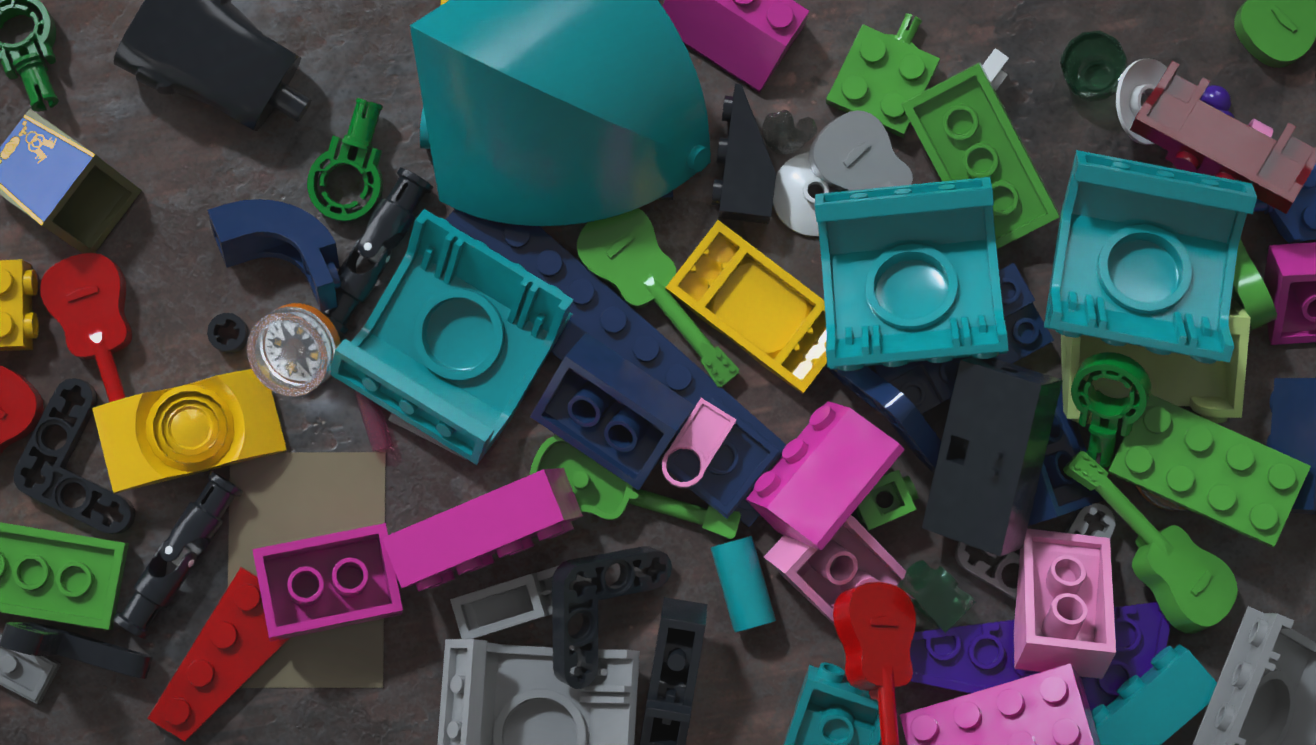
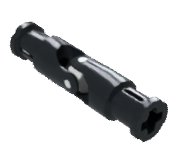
M399 168L397 182L388 197L380 200L370 217L365 234L357 240L338 270L341 287L335 289L338 307L322 312L330 319L336 330L344 335L349 330L346 325L359 303H365L390 260L392 249L404 238L415 218L412 214L424 194L431 193L434 188L429 182L405 168ZM360 254L367 258L371 264L375 265L363 274L356 273V264Z
M210 471L208 474L209 482L197 500L188 504L172 528L169 537L160 546L134 585L136 592L122 613H116L113 617L118 625L146 640L149 635L148 627L162 607L167 608L195 566L198 557L207 548L223 523L221 517L233 499L240 497L244 492L238 486L213 471ZM167 562H172L177 567L173 572L166 575Z

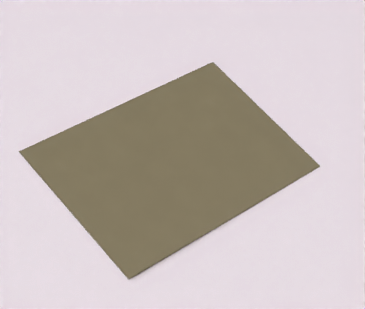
M281 452L230 465L229 481L244 492L240 497H235L229 505L228 587L240 567H244L257 575L252 549L385 523L386 452ZM384 619L291 637L240 688H383Z

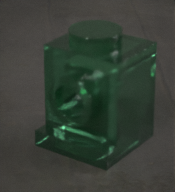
M924 560L912 564L907 569L905 578L896 585L908 594L913 605L930 623L945 633L976 603L971 595L957 587L959 585L958 582L948 571L941 566L934 570Z

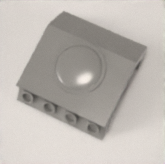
M1249 606L1247 607L1193 745H1316V643L1291 629L1294 620L1278 613H1263Z
M445 639L437 745H634L640 651L598 650L599 667L594 681L583 689H574L559 681L554 675L553 647L495 644L477 639ZM578 660L577 666L571 668L570 673L574 674V669L581 666L580 660Z

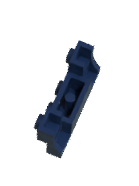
M1014 263L999 271L1009 351H1007V354H998L993 357L1011 364L1054 341L1048 328H1044V321L1033 304L1035 298ZM971 357L953 358L943 363L918 361L908 362L898 367L873 365L870 368L902 392L922 415L947 400L951 403L960 360Z

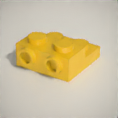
M22 259L0 260V351L33 350L32 339L38 337V317L35 312H32V296L37 295L38 277L36 271L31 268V264Z

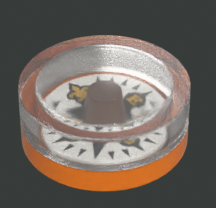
M291 303L277 308L254 325L248 337L247 355L254 374L267 388L284 396H301L310 393L331 377L334 353L341 344L335 326L325 314L310 305Z

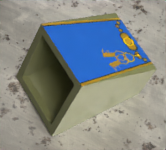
M32 109L28 110L0 147V195L82 254L95 253L142 191L96 154Z

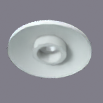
M1150 58L1134 61L1125 69L1119 80L1116 93L1117 114L1122 128L1132 140L1143 145H1152L1154 143L1130 131V128L1144 102L1167 70L1164 64Z
M806 152L788 160L778 171L775 181L773 206L779 219L789 229L801 235L819 237L818 222H816L815 198L808 194V187L818 184L823 188L824 193L841 191L828 186L826 182L814 174L809 163V152Z

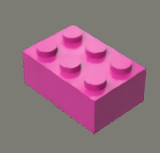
M386 523L252 549L270 642L402 614L403 608L396 574L382 541V538L388 535Z

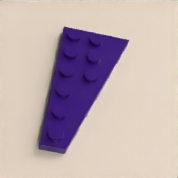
M1157 602L1114 607L1116 654L1103 679L1081 677L1091 711L1101 704L1107 707L1119 696L1117 693L1119 687L1134 675L1142 677L1153 667L1151 660L1167 647L1171 624L1165 618ZM1014 620L917 631L914 633L910 647L913 667L911 681L941 688L974 693L1040 673L1037 671L1019 670L1014 667Z

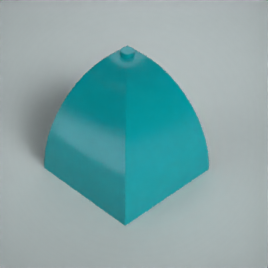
M449 0L410 25L439 201L454 209L483 219L515 225L561 226L586 223L613 217L647 205L668 194L711 163L708 115L701 84L682 38L658 0Z

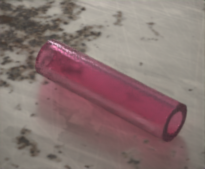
M353 389L372 451L379 452L393 447L382 407Z

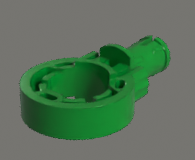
M0 0V29L8 19L10 20L19 15L32 17L35 22L33 32H30L23 41L8 44L2 43L0 40V64L3 66L6 76L10 79L18 78L17 70L23 81L33 111L47 110L43 99L48 101L50 108H53L58 104L59 100L57 95H55L47 74L48 67L44 62L40 49L50 65L56 62L52 50L56 39L55 21L39 0ZM29 8L39 11L43 19L40 21L33 11L31 12Z
M356 98V105L347 135L344 136V139L332 136L329 150L315 160L307 178L308 194L314 206L325 216L340 221H354L367 216L378 205L383 192V178L378 167L382 150L372 148L373 143H371L383 106L360 98ZM353 148H359L355 161H352L350 158ZM330 160V164L323 169V166ZM342 165L356 167L364 179V190L360 194V198L366 200L372 187L373 193L370 200L360 210L349 213L348 209L361 205L359 201H353L350 204L344 205L339 204L330 197L328 192L324 191L321 194L329 203V205L325 206L320 199L317 189V180L320 172H322L319 183L320 187H327V178L336 167ZM370 173H372L374 180L372 184L370 179ZM337 207L342 209V213L338 214L334 212L333 208Z
M1115 352L1097 353L1085 359L1079 366L1071 386L1072 400L1080 411L1079 424L1086 427L1092 412L1089 427L1091 434L1086 453L1095 461L1097 453H1101L1099 465L1102 468L1109 467L1115 457L1117 434L1122 417L1121 436H1128L1132 431L1133 423L1144 413L1152 389L1150 378L1145 369L1134 359ZM1090 373L1087 382L1083 380V378ZM1102 377L1120 381L1127 389L1131 388L1130 397H1108L1099 390H1095L1092 382Z

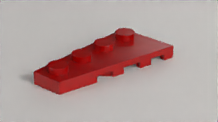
M240 567L147 718L184 742L189 740L254 673L291 639L286 638L270 642L256 574L244 567Z

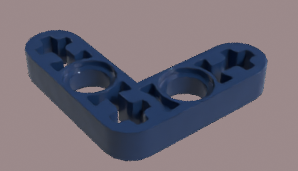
M826 363V368L840 383L888 419L915 456L930 471L935 473L942 441L915 405L902 392L867 366L858 370L842 371L830 369Z

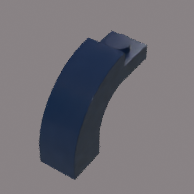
M262 199L236 201L207 210L212 233L226 268L264 257L286 260L303 272L321 312L338 307L335 289L341 287V281L337 269L340 267L336 242L328 229L313 215L291 204Z

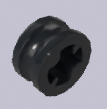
M222 313L211 320L208 325L207 335L213 347L223 353L232 354L239 352L246 346L249 341L250 332L248 325L243 319L233 313ZM230 322H235L237 325L233 329L239 332V337L237 340L229 339L227 345L221 344L220 341L224 338L218 335L219 328H227Z

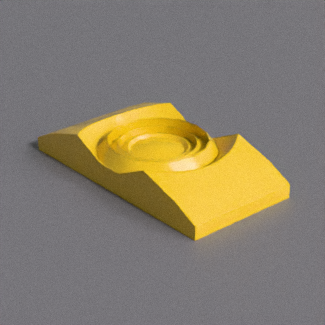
M717 220L665 288L705 323L728 337L759 364L803 394L827 363L824 300Z
M264 367L216 375L190 384L145 392L92 408L113 494L287 451L267 371Z

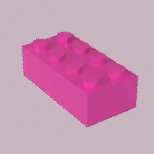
M564 468L543 469L382 538V541L401 588L416 585L418 592L454 580L455 577L452 571L457 570L458 575L495 563L492 557L495 553L501 558L527 550L534 546L533 537L538 536L539 541L572 531L574 530L572 521L583 517Z
M1071 663L900 715L907 745H1100L1082 679Z

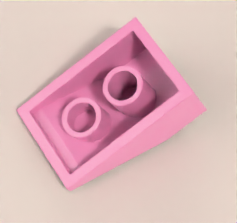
M850 515L822 551L783 535L764 556L797 591L833 624L835 601L840 593L866 583L883 582L904 590L912 602L924 590L852 515Z
M1027 529L1019 558L1014 620L1015 669L1044 672L1071 663L1079 676L1103 679L1116 654L1110 538Z

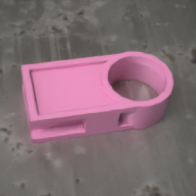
M701 398L674 442L664 454L662 472L665 479L671 485L678 488H689L696 485L702 479L707 467L736 423V419ZM679 449L693 451L700 461L699 475L688 482L674 480L667 470L668 457Z

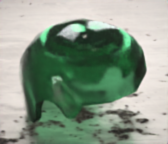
M1101 30L1082 32L1071 39L1060 59L1063 76L1070 91L1080 99L1089 102L1106 100L1117 92L1119 80L1128 67L1127 57L1121 43L1115 37Z

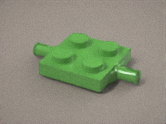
M905 14V18L896 35L884 34L862 24L826 98V104L846 113L855 110L868 112L879 119L886 131L904 138L911 122L901 104L927 90L940 63V58L918 49L912 43L922 20L915 16L909 28L913 15Z

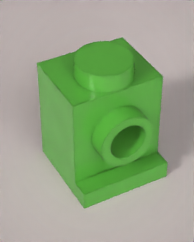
M898 469L884 475L855 509L860 524L867 531L917 510L913 501L919 499L911 478L908 475L902 477ZM879 492H887L891 496V504L888 508H882L877 504L876 497Z

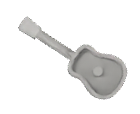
M851 111L830 122L817 135L809 150V163L814 174L826 182L828 186L840 191L911 185L913 181V174L910 168L895 155L883 124L878 118L865 111Z

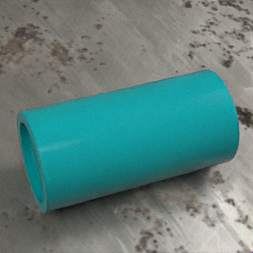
M749 536L711 547L734 632L776 621L753 537Z

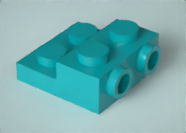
M826 662L821 663L819 668L809 665L783 745H879L881 735L878 701L871 699L869 691L851 686L847 677L844 676L845 671L839 666Z

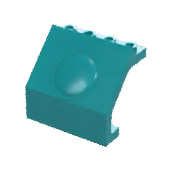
M1076 150L1060 216L1044 328L1056 330L1059 334L1072 338H1078L1082 335L1100 338L1101 341L1113 346H1125L1126 344L1141 346L1159 355H1169L1171 352L1188 355L1192 359L1206 364H1213L1216 361L1230 363L1235 347L1229 329L1232 289L1242 230L1247 213L1253 214L1257 201L1253 184Z
M990 177L815 194V214L819 231L826 317L827 367L842 371H853L864 366L873 365L898 367L908 362L929 361L932 363H943L953 358L974 357L977 359H988L998 354H1007V351H1009L1008 338L1003 314L995 239L993 189Z
M424 209L415 219L408 248L401 264L366 324L351 342L344 339L336 348L330 375L477 465L508 425L571 318L573 313L570 312L574 299L564 294L556 286L549 285L529 273L521 265L513 263L491 250L485 243L475 240L453 227L447 220L439 218Z

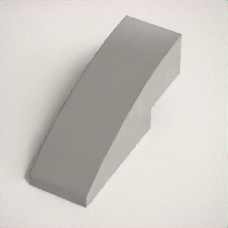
M558 566L450 599L461 638L474 639L551 615L552 580ZM577 574L576 580L570 582L569 587L573 589L574 583L586 580L591 582V578H584Z

